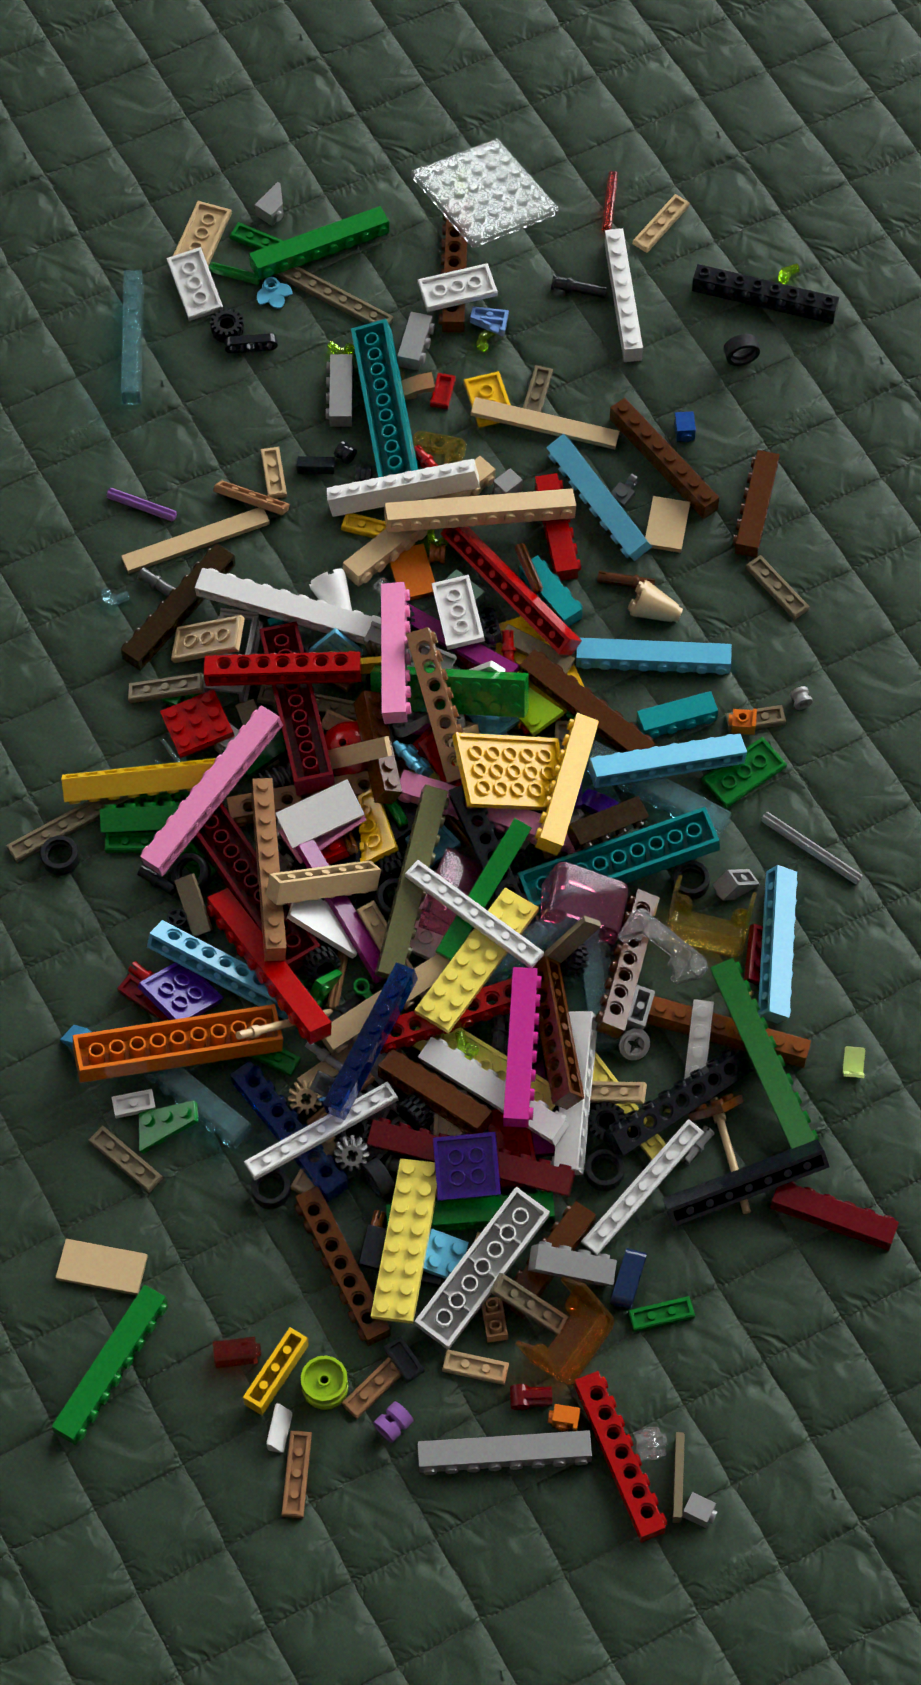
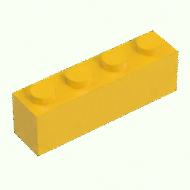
M289 1327L243 1396L244 1405L260 1415L264 1414L308 1348L309 1343L306 1336Z

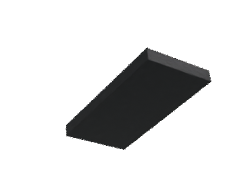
M368 1224L359 1266L379 1271L387 1229ZM423 1271L421 1283L439 1287L442 1277Z

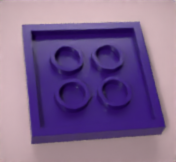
M176 962L139 982L138 988L170 1020L199 1016L222 1003L223 997L201 975Z
M496 1132L433 1138L438 1201L501 1195Z

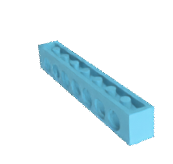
M163 920L150 932L147 948L258 1006L275 1004L278 1017L284 1020L287 1019L288 1015L286 1012L280 1010L276 999L269 995L267 987L264 983L261 984L259 982L257 974L254 970H250L246 963Z

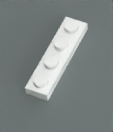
M693 1000L684 1079L688 1078L692 1071L706 1066L714 1001Z

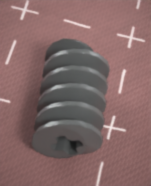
M289 762L286 763L285 768L279 765L278 771L274 767L271 768V774L267 770H264L263 776L259 772L257 773L258 778H272L273 789L278 788V786L284 787L285 783L293 785Z

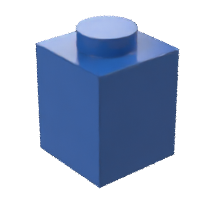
M694 411L675 412L676 442L695 440Z

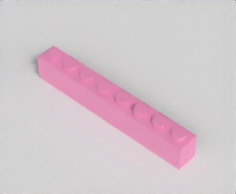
M404 582L381 584L382 716L384 724L408 722V714H411V704L408 702V698H411V688L408 686V681H411L410 670H407V665H411L410 653H407V649L410 648L406 634L410 633V622L407 621V617H410V606L407 605V601H410V591L405 588Z

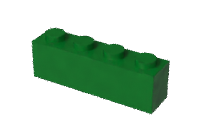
M175 801L163 802L164 806H156V802L144 803V807H136V803L124 804V808H116V804H106L104 809H100L101 832L162 830L166 825L167 819L174 815L179 805H175Z

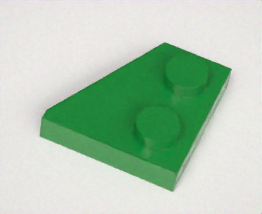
M338 969L315 980L309 992L320 1008L343 974Z

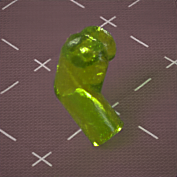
M796 263L781 268L778 275L779 282L782 284L788 283L791 274L800 272L799 265Z
M488 330L481 332L476 343L477 349L482 352L487 351L489 347L488 343H486L487 339L496 334Z
M331 341L327 345V348L334 354H353L355 349L352 343L345 344V347H340Z
M434 529L427 531L426 537L429 545H448V542L443 537H436Z

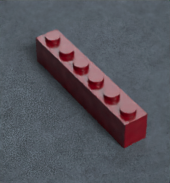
M793 1181L776 1188L770 1209L887 1251L890 1250L899 1224L895 1218L889 1215L882 1216L876 1214L872 1209L856 1207L852 1202L839 1201L830 1194L823 1195L817 1193L813 1188L797 1186Z

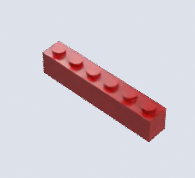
M557 473L535 476L536 491L563 489V482L558 479ZM571 520L542 521L553 572L558 575L560 581L578 578L581 562L580 559H576V554H578L577 545L572 541L574 531L573 527L569 528L568 524Z

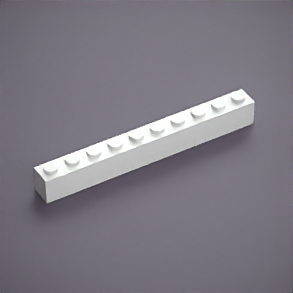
M202 568L195 586L196 596L247 611L258 612L261 615L289 623L297 621L299 626L327 634L334 628H337L350 640L364 644L363 640L371 626V622L374 621L381 624V618L378 616L364 615V613L358 610L350 611L341 605L333 606L327 604L323 600H312L306 595H295L285 589H274L268 584L260 585L253 580H243L230 573L222 574L213 568Z

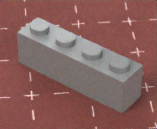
M330 354V362L326 364L327 373H330V377H326V388H330V392L326 393V404H329V408H326V419H329L330 427H352V354Z
M539 1241V1244L531 1246L528 1271L605 1287L614 1284L617 1260L610 1259V1255L598 1253L597 1256L590 1255L591 1251L579 1249L578 1252L571 1251V1247L559 1245V1248L551 1247L552 1243Z

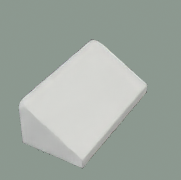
M278 1403L275 1404L266 1444L269 1451L283 1453L292 1419V1412Z

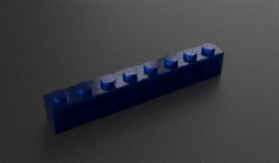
M396 962L323 1102L326 1113L342 1120L346 1119L418 980L414 969Z

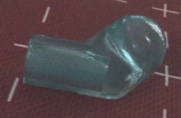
M109 588L101 591L102 600L112 605H117L130 599L127 591L117 595L111 593Z

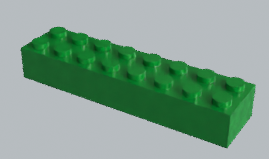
M375 665L370 672L371 691L381 692L382 696L381 665ZM407 667V670H410L411 681H408V686L411 688V698H408V702L411 704V711L427 712L415 667ZM427 668L426 672L432 673L435 668ZM446 669L448 680H445L446 685L452 690L453 698L451 702L452 706H456L458 714L525 718L529 710V673ZM440 683L433 684L432 691H438ZM444 701L439 702L437 710L444 709L446 703Z

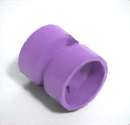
M394 1401L386 1409V1415L381 1414L373 1422V1425L385 1439L393 1443L401 1435L400 1430H406L414 1420L402 1405Z

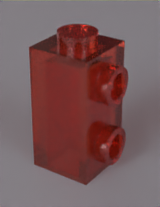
M255 1336L213 1342L216 1368L257 1364L258 1356H262L260 1343H256Z

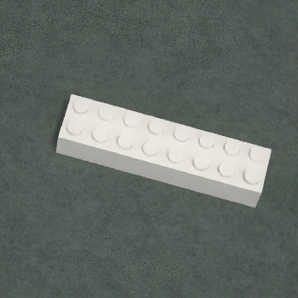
M515 1187L416 1318L414 1325L449 1350L490 1296L491 1292L489 1291L498 1274H506L547 1220L550 1211L518 1187Z

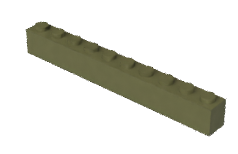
M426 784L421 790L374 976L396 981L406 974L407 966L405 961L406 958L409 959L412 952V947L409 945L411 939L414 940L417 928L414 925L415 921L420 919L422 909H419L420 902L424 901L426 892L407 879L405 873L417 860L428 868L434 863L436 856L433 853L434 846L437 847L440 840L438 830L443 827L445 817L442 816L443 810L447 809L450 798H447L448 791Z

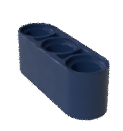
M626 1248L612 1294L611 1305L631 1310L647 1253Z

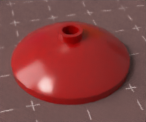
M355 721L341 722L330 728L324 735L328 750L343 747L341 746L343 742H346L344 746L361 742L358 723ZM366 762L332 770L336 776L352 775L364 771L367 765Z

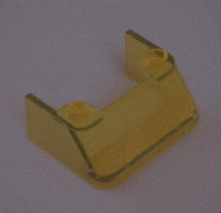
M679 875L674 887L667 919L666 939L674 944L729 957L740 956L744 950L757 893L753 892L748 910L743 908L736 909L732 913L731 920L693 912L692 899L687 895L679 894L683 875Z

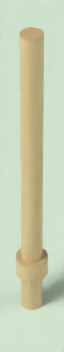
M326 1009L323 1012L328 1017L333 1012V1009ZM289 1019L261 1026L253 1025L245 1030L237 1031L236 1038L238 1040L248 1037L256 1038L263 1033L295 1026V1024L292 1025Z
M712 1097L710 1101L718 1100V1097ZM725 1113L713 1115L714 1123L718 1125L731 1172L738 1170L725 1123ZM748 1199L740 1201L743 1214L750 1213L751 1209Z

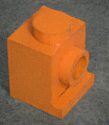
M733 709V714H729L728 726H732L731 733L755 735L757 709Z
M555 1404L554 1411H549L548 1423H551L552 1427H556L559 1431H568V1429L577 1431L580 1408Z

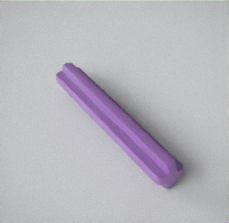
M109 488L107 492V498L169 521H174L177 516L175 510L114 488Z

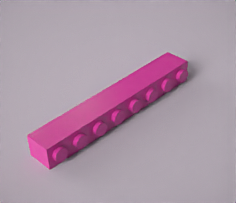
M513 967L503 1125L509 1127L529 1128V1120H533L534 1108H530V1101H534L535 1089L531 1088V1082H535L536 1070L532 1069V1063L537 1062V1051L533 1050V1045L538 1044V1032H534L535 1025H539V1013L535 1012L536 1007H540V994H537V988H541V976H538V968Z

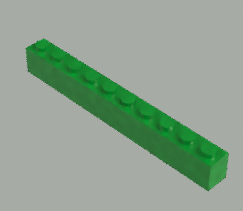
M731 958L710 967L711 973L790 1148H796L816 1139L820 1141L815 1129L811 1131L808 1125L811 1120L807 1111L802 1112L799 1105L802 1104L799 1093L793 1092L791 1085H794L790 1074H785L783 1066L786 1065L781 1054L777 1055L774 1050L777 1045L773 1036L769 1037L766 1029H768L764 1017H759L757 1011L760 1010L756 999H751L749 992L752 990L748 981H743L740 975L743 973L739 961L735 962Z

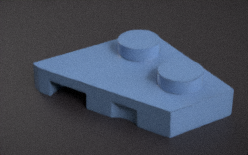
M473 306L470 323L504 336L509 310Z

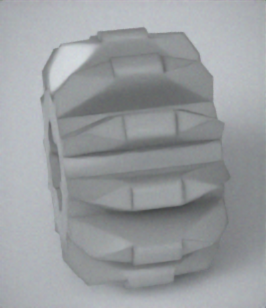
M351 1135L350 1140L343 1137V1143L337 1142L336 1146L338 1149L334 1150V1155L337 1156L335 1158L336 1163H341L342 1169L348 1165L349 1171H352L353 1166L356 1165V1168L360 1170V1163L366 1164L367 1160L365 1157L369 1156V1151L366 1150L368 1148L367 1143L362 1144L363 1140L361 1137L355 1141L354 1135ZM353 1150V1153L355 1152V1155L351 1156L350 1154H348V1151Z

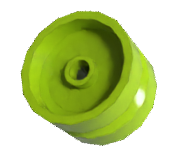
M317 1356L309 1360L303 1367L301 1386L306 1401L313 1407L321 1410L333 1409L344 1401L349 1390L347 1371L339 1360L330 1356Z

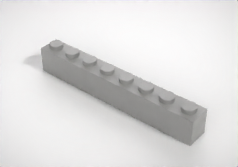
M590 1430L418 1441L419 1473L424 1472L425 1475H434L439 1471H445V1473L454 1474L458 1470L478 1472L480 1469L486 1468L490 1471H498L502 1467H510V1469L517 1470L522 1469L523 1466L542 1468L548 1464L562 1467L566 1463L586 1465L592 1460Z

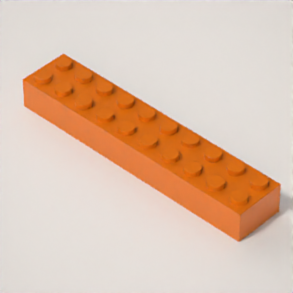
M272 1004L73 1035V1052L79 1082L282 1051L283 1036L281 1029L263 1033L256 1038L248 1037L240 1040L236 1038L237 1031L245 1030L249 1026H261L278 1022L276 1006Z

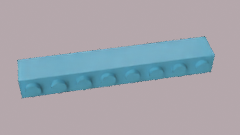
M564 433L546 447L550 452L548 457L554 464L558 462L560 465L558 470L564 477L568 475L571 479L569 484L575 491L578 489L581 492L579 497L585 504L589 503L591 505L589 510L595 517L599 516L602 521L599 523L606 531L608 529L611 531V539L616 544H621L623 548L620 550L626 558L631 557L636 561L652 548L648 540Z
M580 638L582 642L577 647L576 667L583 669L655 670L659 672L677 671L679 673L697 672L699 674L716 673L719 675L730 674L732 644Z
M728 734L722 737H710L679 744L673 743L666 746H654L648 749H636L630 752L595 756L590 758L588 771L594 788L744 764L747 750L741 734Z
M776 865L766 871L758 1002L760 1010H758L759 1017H764L765 1020L777 1024L788 1019L791 1013V978L793 976L794 923L796 920L795 905L797 902L796 887L798 884L797 872L780 865Z

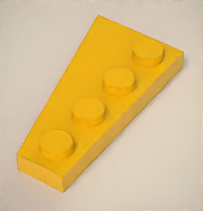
M372 789L358 795V802L366 818V821L359 826L362 857L360 862L371 860L374 863L379 859H383L384 856H389L391 853L399 850L382 803H374Z

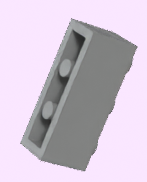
M416 312L410 313L397 356L399 367L419 371L421 364L425 363V350L429 349L431 341L429 336L430 334L433 335L435 329L431 315Z

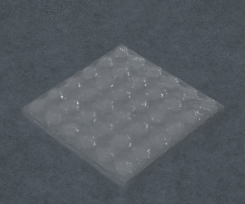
M498 139L416 169L411 173L414 181L472 248L558 215L560 210Z

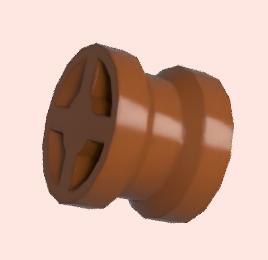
M430 544L429 563L439 561L441 564H445L446 545L436 546L435 544Z

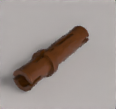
M600 570L598 572L597 583L627 586L636 590L639 581L644 582V580H647L655 586L654 578L639 577L637 574L632 576L610 573Z

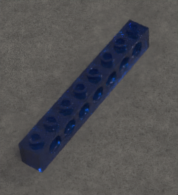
M249 1061L230 1074L232 1084L276 1139L280 1142L307 1127L306 1124L302 1125L299 1122L298 1114L293 1109L290 1111L286 1106L288 1104L281 1094L277 1095L273 1083L270 1080H265L261 1068L258 1065L254 1066ZM251 1084H259L257 1087H250ZM265 1098L271 1099L269 1102H262ZM276 1113H282V1114H283V1115L280 1116V1117H274V1115H275ZM288 1128H294V1129H295V1130L292 1131V1132H287V1131H286V1129H288ZM319 1144L293 1160L313 1185L319 1187L323 1197L329 1202L348 1189V1177L342 1169H337L333 1157L330 1154L326 1155L322 1144ZM312 1158H319L317 1162L310 1161ZM324 1173H331V1174H332V1175L329 1176V1177H323V1176H322Z

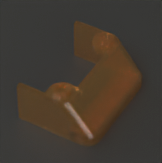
M562 1277L561 1281L570 1290L571 1294L565 1303V1308L570 1318L563 1326L560 1334L555 1337L548 1348L543 1344L533 1346L518 1340L515 1344L534 1365L560 1382L571 1385L578 1379L613 1329L614 1317L585 1283Z

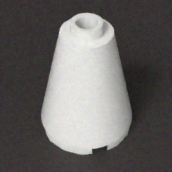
M334 569V573L329 575L328 572H325L311 580V584H309L310 589L318 600H323L333 606L341 605L345 609L352 611L346 574L343 569Z

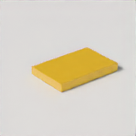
M499 371L464 379V386L471 407H473L475 397L510 405ZM475 417L479 428L500 423Z

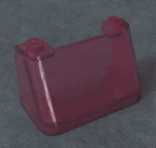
M447 847L436 873L468 896L480 877L482 869L457 850ZM427 894L418 927L445 936L456 914Z
M558 863L542 884L541 920L553 924L562 922L566 916L576 920H580L583 916L599 920L601 923L599 938L604 942L614 945L619 938L628 898V886L624 882L571 863Z

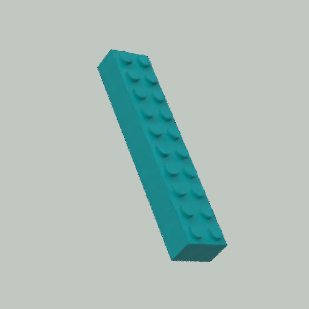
M386 319L351 328L378 478L418 470L392 330Z
M705 806L603 842L585 851L581 850L519 872L518 876L528 901L539 907V911L536 914L538 915L719 851L720 840Z

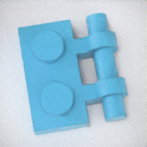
M398 740L392 743L395 753L406 761L409 769L426 777L431 776L434 771L429 767L430 763L418 755V750L415 746L399 743Z

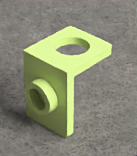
M845 1047L843 1076L864 1078L865 1048Z

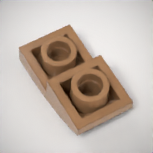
M432 372L419 374L401 381L405 400L416 399L417 394L435 391Z
M498 1297L487 1298L481 1306L487 1343L508 1340L502 1299Z

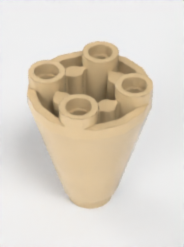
M639 581L635 590L637 596L635 600L631 599L628 605L630 615L666 622H678L683 608L679 607V604L649 581Z

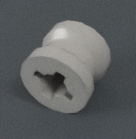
M805 686L798 687L790 693L791 699L794 700V707L797 710L805 709L813 703L812 697L808 695L809 690Z

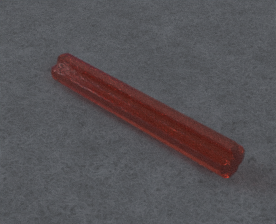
M610 171L608 174L602 224L604 232L605 230H612L618 181L617 171Z

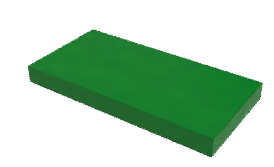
M761 737L746 748L747 755L744 764L716 768L702 777V783L725 809L787 768V763L764 737Z

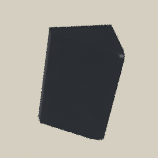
M298 456L297 473L335 474V457Z

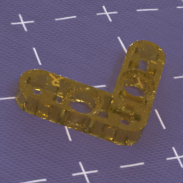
M418 431L413 436L414 447L420 445L424 451L446 455L444 464H449L448 462L452 459L458 462L464 460L466 443L462 438L426 431ZM443 441L445 444L442 447H437L435 442ZM457 445H460L457 454L455 453V447H457Z

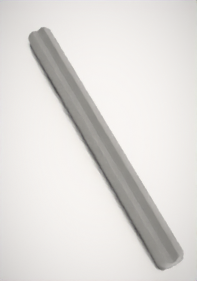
M766 812L763 815L761 821L854 884H858L861 881L862 874L771 813Z

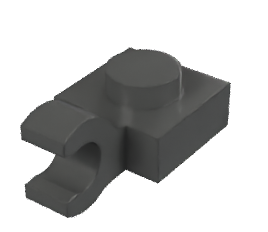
M634 474L628 477L625 485L619 482L611 492L623 508L635 496L633 489L638 484L636 481L638 477Z

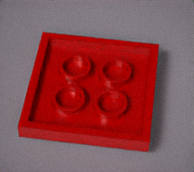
M214 689L160 711L180 758L235 736Z

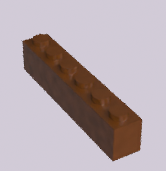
M758 450L756 457H752L751 468H753V472H749L747 483H750L749 488L745 487L743 498L746 499V502L741 504L740 514H742V519H738L736 530H739L738 535L734 534L732 543L733 546H736L735 554L757 558L780 454Z
M363 690L353 703L361 742L389 736L393 755L366 762L374 803L393 804L402 793V787L388 724H384L382 716L381 692Z
M392 1049L378 1064V1077L386 1082L388 1081L389 1084L406 1095H416L417 1098L421 1099L422 1103L426 1104L427 1108L429 1107L431 1111L467 1134L483 1133L492 1123V1111L486 1105L479 1104L470 1095L457 1090L453 1084L446 1083L437 1074L430 1073L419 1063H414L404 1053Z
M577 1201L572 1206H567L563 1212L564 1217L562 1220L555 1222L550 1230L552 1232L548 1238L544 1237L542 1241L552 1243L551 1247L559 1248V1245L569 1246L571 1251L577 1248L596 1222V1214ZM529 1257L526 1262V1268L519 1270L514 1280L540 1297L555 1276L528 1271ZM503 1301V1306L524 1319L526 1315Z

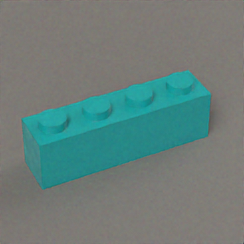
M538 555L532 558V563L543 586V591L535 594L568 627L582 619V604L572 597L571 591L561 584L558 575L550 571L545 560H541ZM521 565L519 566V577L532 590Z
M709 691L637 711L636 721L641 733L655 739L663 734H673L685 728L692 729L700 724L713 723L718 718V708L712 692Z

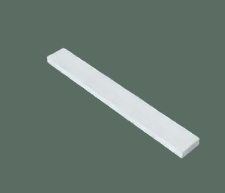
M419 860L405 873L407 879L527 967L533 968L544 955V951Z
M387 1081L245 1160L244 1164L253 1179L257 1180L398 1101V1096Z
M688 1119L583 1238L581 1244L597 1256L701 1138L704 1131Z

